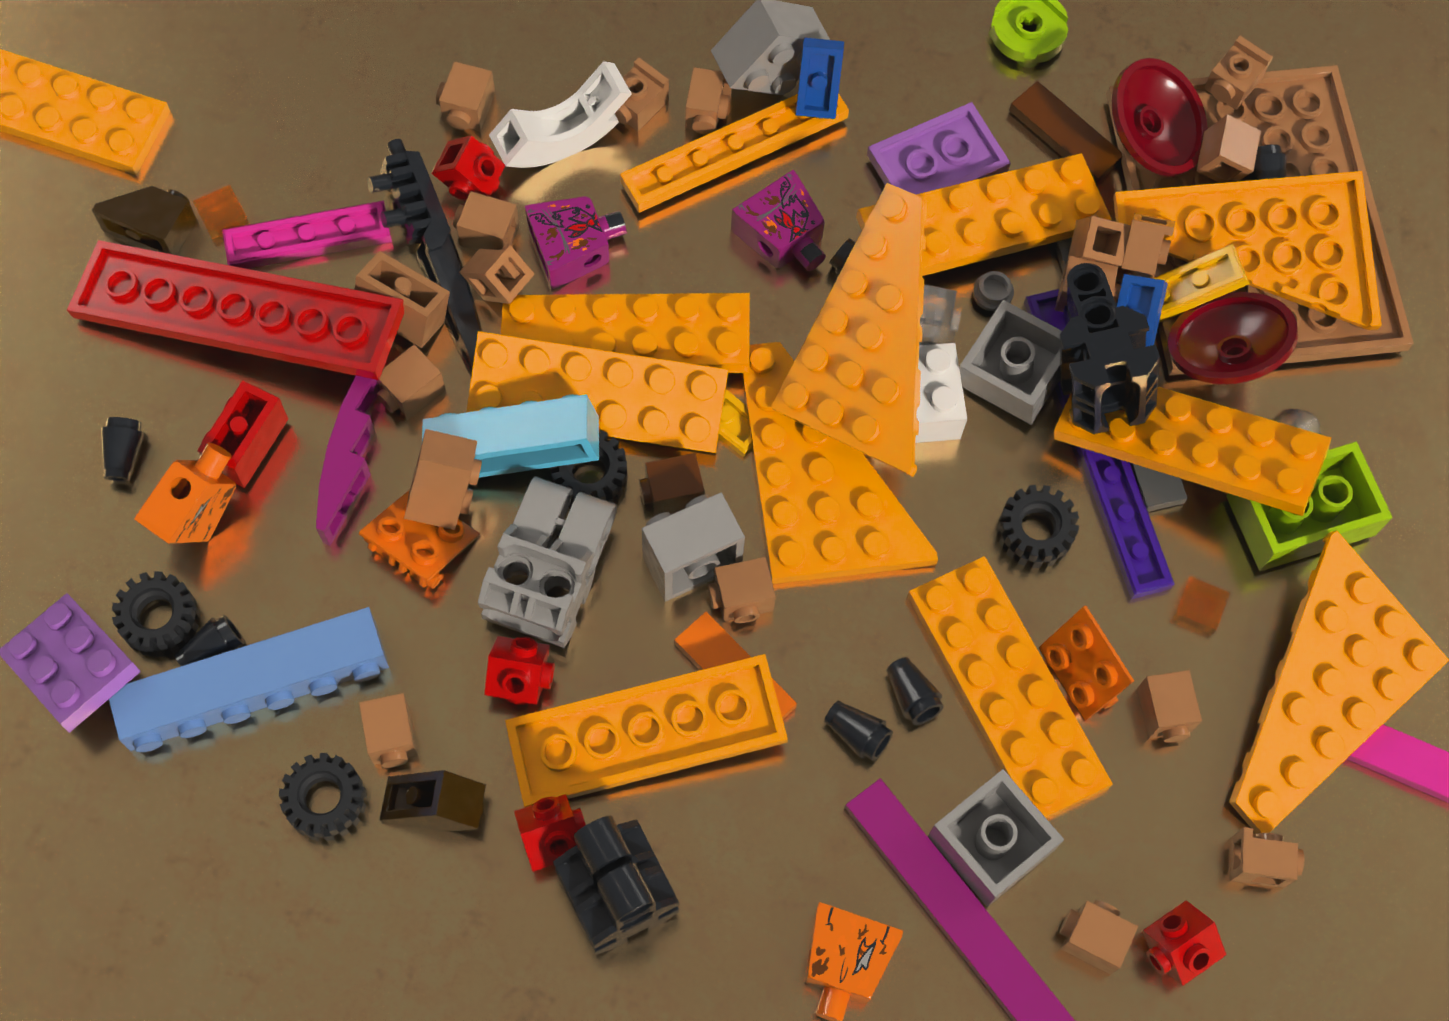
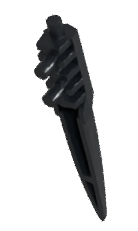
M401 139L391 140L387 144L390 155L384 158L380 169L381 175L367 178L368 189L371 193L387 190V193L392 192L394 196L392 201L394 210L381 212L383 227L389 228L399 225L401 228L406 227L408 232L405 238L407 244L421 243L416 252V257L421 269L423 268L426 278L450 291L445 323L470 376H472L478 331L482 332L469 283L460 274L463 265L451 236V229L420 152L406 151Z

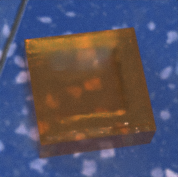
M230 185L193 200L194 206L211 239L223 235V229L240 227L249 223Z
M1190 576L1185 583L1172 618L1213 635L1220 623L1230 592Z

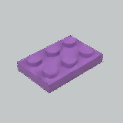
M972 102L868 146L867 151L868 158L885 185L889 183L913 194H920L1008 172L1011 165Z
M68 593L0 648V656L69 733L141 672Z

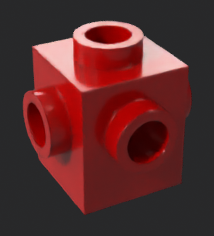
M471 135L448 141L431 174L449 188L452 196L466 202L470 191L489 197L492 196L500 185L499 178L505 168V164L494 155L492 148L479 142Z
M497 636L488 656L484 695L503 698L513 704L531 703L537 705L543 688L550 689L553 681L555 663L548 662L550 645L537 643V641L528 637L513 639Z
M566 794L558 797H545L536 801L531 806L514 811L533 872L554 865V860L575 846L574 834L586 825L581 808L571 810Z
M1187 900L1143 930L1150 948L1146 954L1152 966L1161 975L1168 973L1182 986L1226 956L1215 922Z

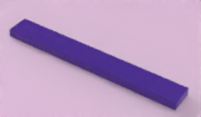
M1059 289L1026 296L1024 305L1027 313L1063 331L1067 325V306H1065L1063 312L1055 311ZM1059 381L1055 390L1063 410L1070 394L1063 395ZM1076 446L1131 599L1172 589L1175 584L1130 463Z

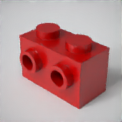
M242 380L233 396L226 402L222 413L210 431L204 436L197 450L198 454L201 456L208 443L216 444L231 454V458L222 473L233 480L235 484L245 488L289 419L280 398Z

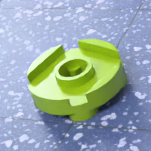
M1000 0L995 7L989 35L1001 53L1017 61L1022 67L1032 68L1039 62H1045L1053 58L1062 50L1068 33L1067 12L1058 0ZM1024 22L1027 25L1035 23L1037 25L1035 32L1024 30L1021 23Z

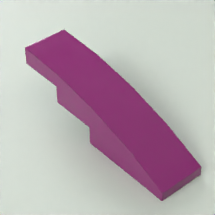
M355 376L342 402L327 445L319 483L316 529L322 542L328 546H331L371 475L367 462L362 456L376 433L371 417L367 415L377 399L376 393L380 391L375 379Z

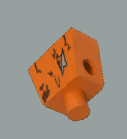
M208 443L198 460L174 461L134 520L168 544L209 542L236 489L235 482L222 473L231 458V454L216 444Z
M819 902L813 920L805 977L806 984L823 990L815 1014L829 1021H843L849 999L867 1004L902 938L903 930Z

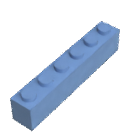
M366 607L127 683L109 699L119 741L130 751L148 752L161 747L162 741L173 737H195L203 734L208 726L223 721L225 724L238 723L248 719L251 716V712L266 707L269 710L282 709L294 703V698L310 693L313 696L325 695L336 690L338 684L353 679L356 682L374 679L380 675L381 670L389 668L375 619L370 608Z

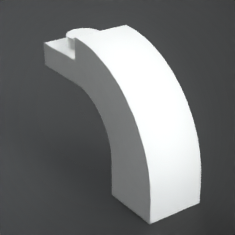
M603 61L580 89L564 102L540 111L511 109L489 136L507 167L529 168L551 164L588 148L619 123L615 112L632 93L615 63Z

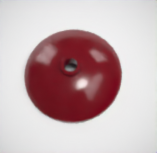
M1140 59L1123 69L1115 81L1111 105L1113 123L1124 148L1139 164L1159 175L1176 176L1195 167L1198 164L1204 131L1208 129L1202 101L1192 83L1180 70L1160 59Z
M1231 292L1182 313L1173 324L1168 336L1169 353L1173 363L1182 373L1198 381L1216 385L1247 383L1271 373L1291 356L1298 341L1297 321L1292 311L1284 303L1271 296L1254 292Z

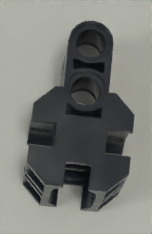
M1091 263L1076 265L1067 275V325L1060 334V385L1063 395L1072 394V407L1069 409L1073 425L1092 434L1109 431L1105 413L1124 409L1130 426L1146 422L1157 406L1160 355L1156 344L1146 346V332L1149 331L1146 316L1125 306L1117 307L1104 271L1099 266Z
M610 815L592 821L574 834L575 846L553 861L556 874L596 955L617 948L628 942V937L646 928L650 931L679 913V901L637 819L616 825L613 817Z

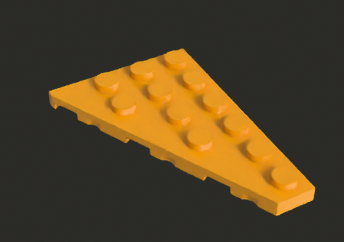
M1362 171L1121 191L1114 194L1116 222L1132 225L1134 213L1175 221L1173 236L1164 234L1163 239L1171 240L1168 255L1189 263L1233 244L1249 281V286L1367 330H1378L1382 326Z
M886 183L770 408L914 477L917 471V465H915V438L919 433V421L916 412L920 405L921 371L918 369L919 342H922V327L920 325L924 302L922 256L923 251L926 250V237L923 230L927 222V202L921 196Z
M780 342L750 345V373H741L745 403L748 409L752 452L772 584L936 566L938 562L936 550L862 452L770 408L794 360Z
M1337 530L1329 532L1323 538L1325 544L1316 569L1311 571L1307 583V594L1301 599L1290 632L1293 634L1284 659L1279 661L1275 672V684L1268 691L1257 723L1260 726L1251 751L1246 753L1242 764V776L1236 782L1229 803L1246 823L1253 828L1256 834L1271 832L1449 661L1446 655Z

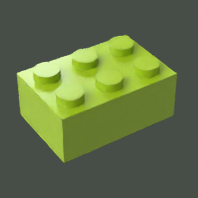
M1357 441L1328 450L1303 516L1229 493L1226 495L1259 571L1321 553L1325 544L1323 538L1329 532L1337 530L1350 544L1376 536L1393 518Z

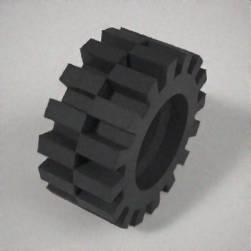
M600 430L599 460L606 468L604 476L599 481L587 484L577 480L572 473L575 464L550 467L552 482L573 490L569 507L572 506L579 492L613 503L614 496L619 499L623 494L622 487H626L627 484L626 454L623 447L619 449V441L613 437L611 440H608L607 432Z
M1029 485L1026 492L1022 488L1015 492L1013 498L1010 496L998 520L1000 522L997 526V534H1001L999 540L1001 547L1008 546L1009 549L1006 554L1011 559L1015 555L1021 557L1018 564L1023 566L1026 565L1027 561L1033 562L1032 568H1040L1043 562L1046 563L1047 567L1054 565L1057 559L1061 560L1065 557L1078 533L1079 525H1076L1079 516L1077 511L1071 512L1074 506L1073 502L1069 499L1064 503L1061 500L1064 493L1060 490H1057L1055 495L1050 494L1051 486L1043 485L1041 491H1037L1036 485ZM1031 513L1045 515L1053 524V535L1045 540H1036L1029 537L1023 530L1022 519Z
M154 571V578H151L147 572L139 574L141 582L136 584L131 578L126 582L130 589L127 592L119 589L116 594L120 603H113L112 611L116 615V617H112L113 624L127 644L133 650H139L142 655L150 657L151 652H154L157 657L166 656L165 650L170 649L174 654L180 651L177 646L178 643L183 641L186 644L191 639L188 635L190 631L197 632L198 624L195 619H200V612L196 607L197 602L183 582L180 583L176 576L169 574L168 578H166L163 572ZM154 600L169 602L172 606V616L164 626L157 629H149L142 626L140 614L148 603Z
M320 753V758L314 759L312 754L304 757L306 761L304 764L299 765L296 762L291 766L294 772L290 776L285 773L282 779L285 787L284 789L279 788V797L282 800L280 807L286 819L301 835H308L311 840L319 841V837H324L326 841L335 840L334 835L340 833L343 837L349 833L347 828L351 824L356 827L360 822L358 815L360 812L364 813L366 808L364 798H367L366 790L354 767L350 763L347 764L342 757L335 755L334 758H330L328 753ZM321 781L333 782L340 789V800L337 806L327 813H315L306 804V796L309 789Z

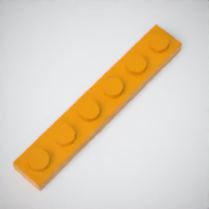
M838 93L835 119L797 116L798 94L620 173V182L638 213L847 119L849 108Z

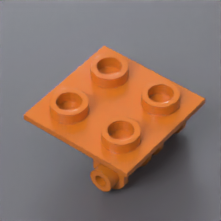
M408 490L361 529L359 535L368 543L370 551L379 553L392 566L399 563L398 570L401 573L410 570L409 575L417 580L421 587L429 586L434 589L443 577L439 571L477 539L480 533L459 518L455 530L404 519L410 491Z
M1083 606L1039 646L1047 663L1057 675L1072 703L1077 707L1085 721L1100 709H1107L1119 701L1117 695L1134 682V679L1087 606Z

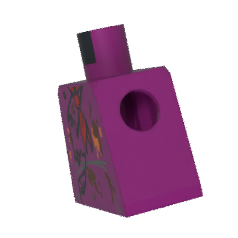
M791 170L732 209L731 230L775 268H781L796 258L807 271H812L825 260L826 255L817 245L823 238L825 224L823 216L794 170Z
M586 196L525 206L527 227L551 291L606 265L609 262V245L607 240L627 234L625 222L620 211L598 217L591 198Z

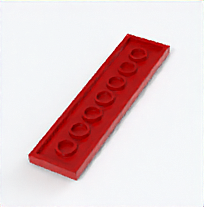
M101 240L97 241L67 308L69 314L75 319L375 380L380 379L405 313L404 301L400 298Z

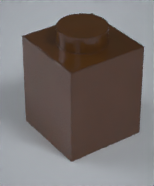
M696 453L645 463V478L639 479L640 492L643 504H652L654 516L665 512L673 514L686 508V505L691 500L705 495Z

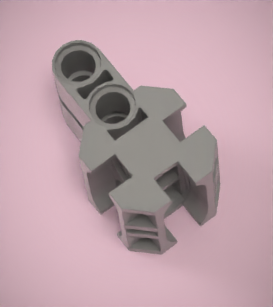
M535 476L529 484L513 524H510L497 546L499 556L494 568L489 567L482 582L478 605L480 608H483L481 613L482 619L564 648L576 627V615L581 603L585 604L596 570L595 567L616 516L617 504L579 492L575 497L566 520H564L571 503L573 490ZM512 576H528L527 580L520 585L506 582L507 578ZM554 587H561L570 591L569 594L562 597L547 596V593Z

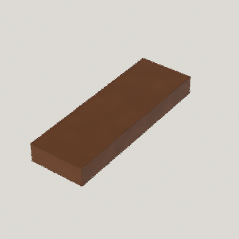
M1038 80L1011 103L1009 111L1063 158L1082 153L1096 184L1121 163L1122 152Z

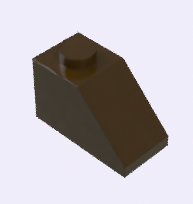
M154 186L96 203L92 208V212L103 231L146 249L173 255L178 254L197 222L190 201L185 195L173 189L164 191Z
M446 770L388 776L379 820L386 823L442 831L478 829L484 808L483 799L486 784Z

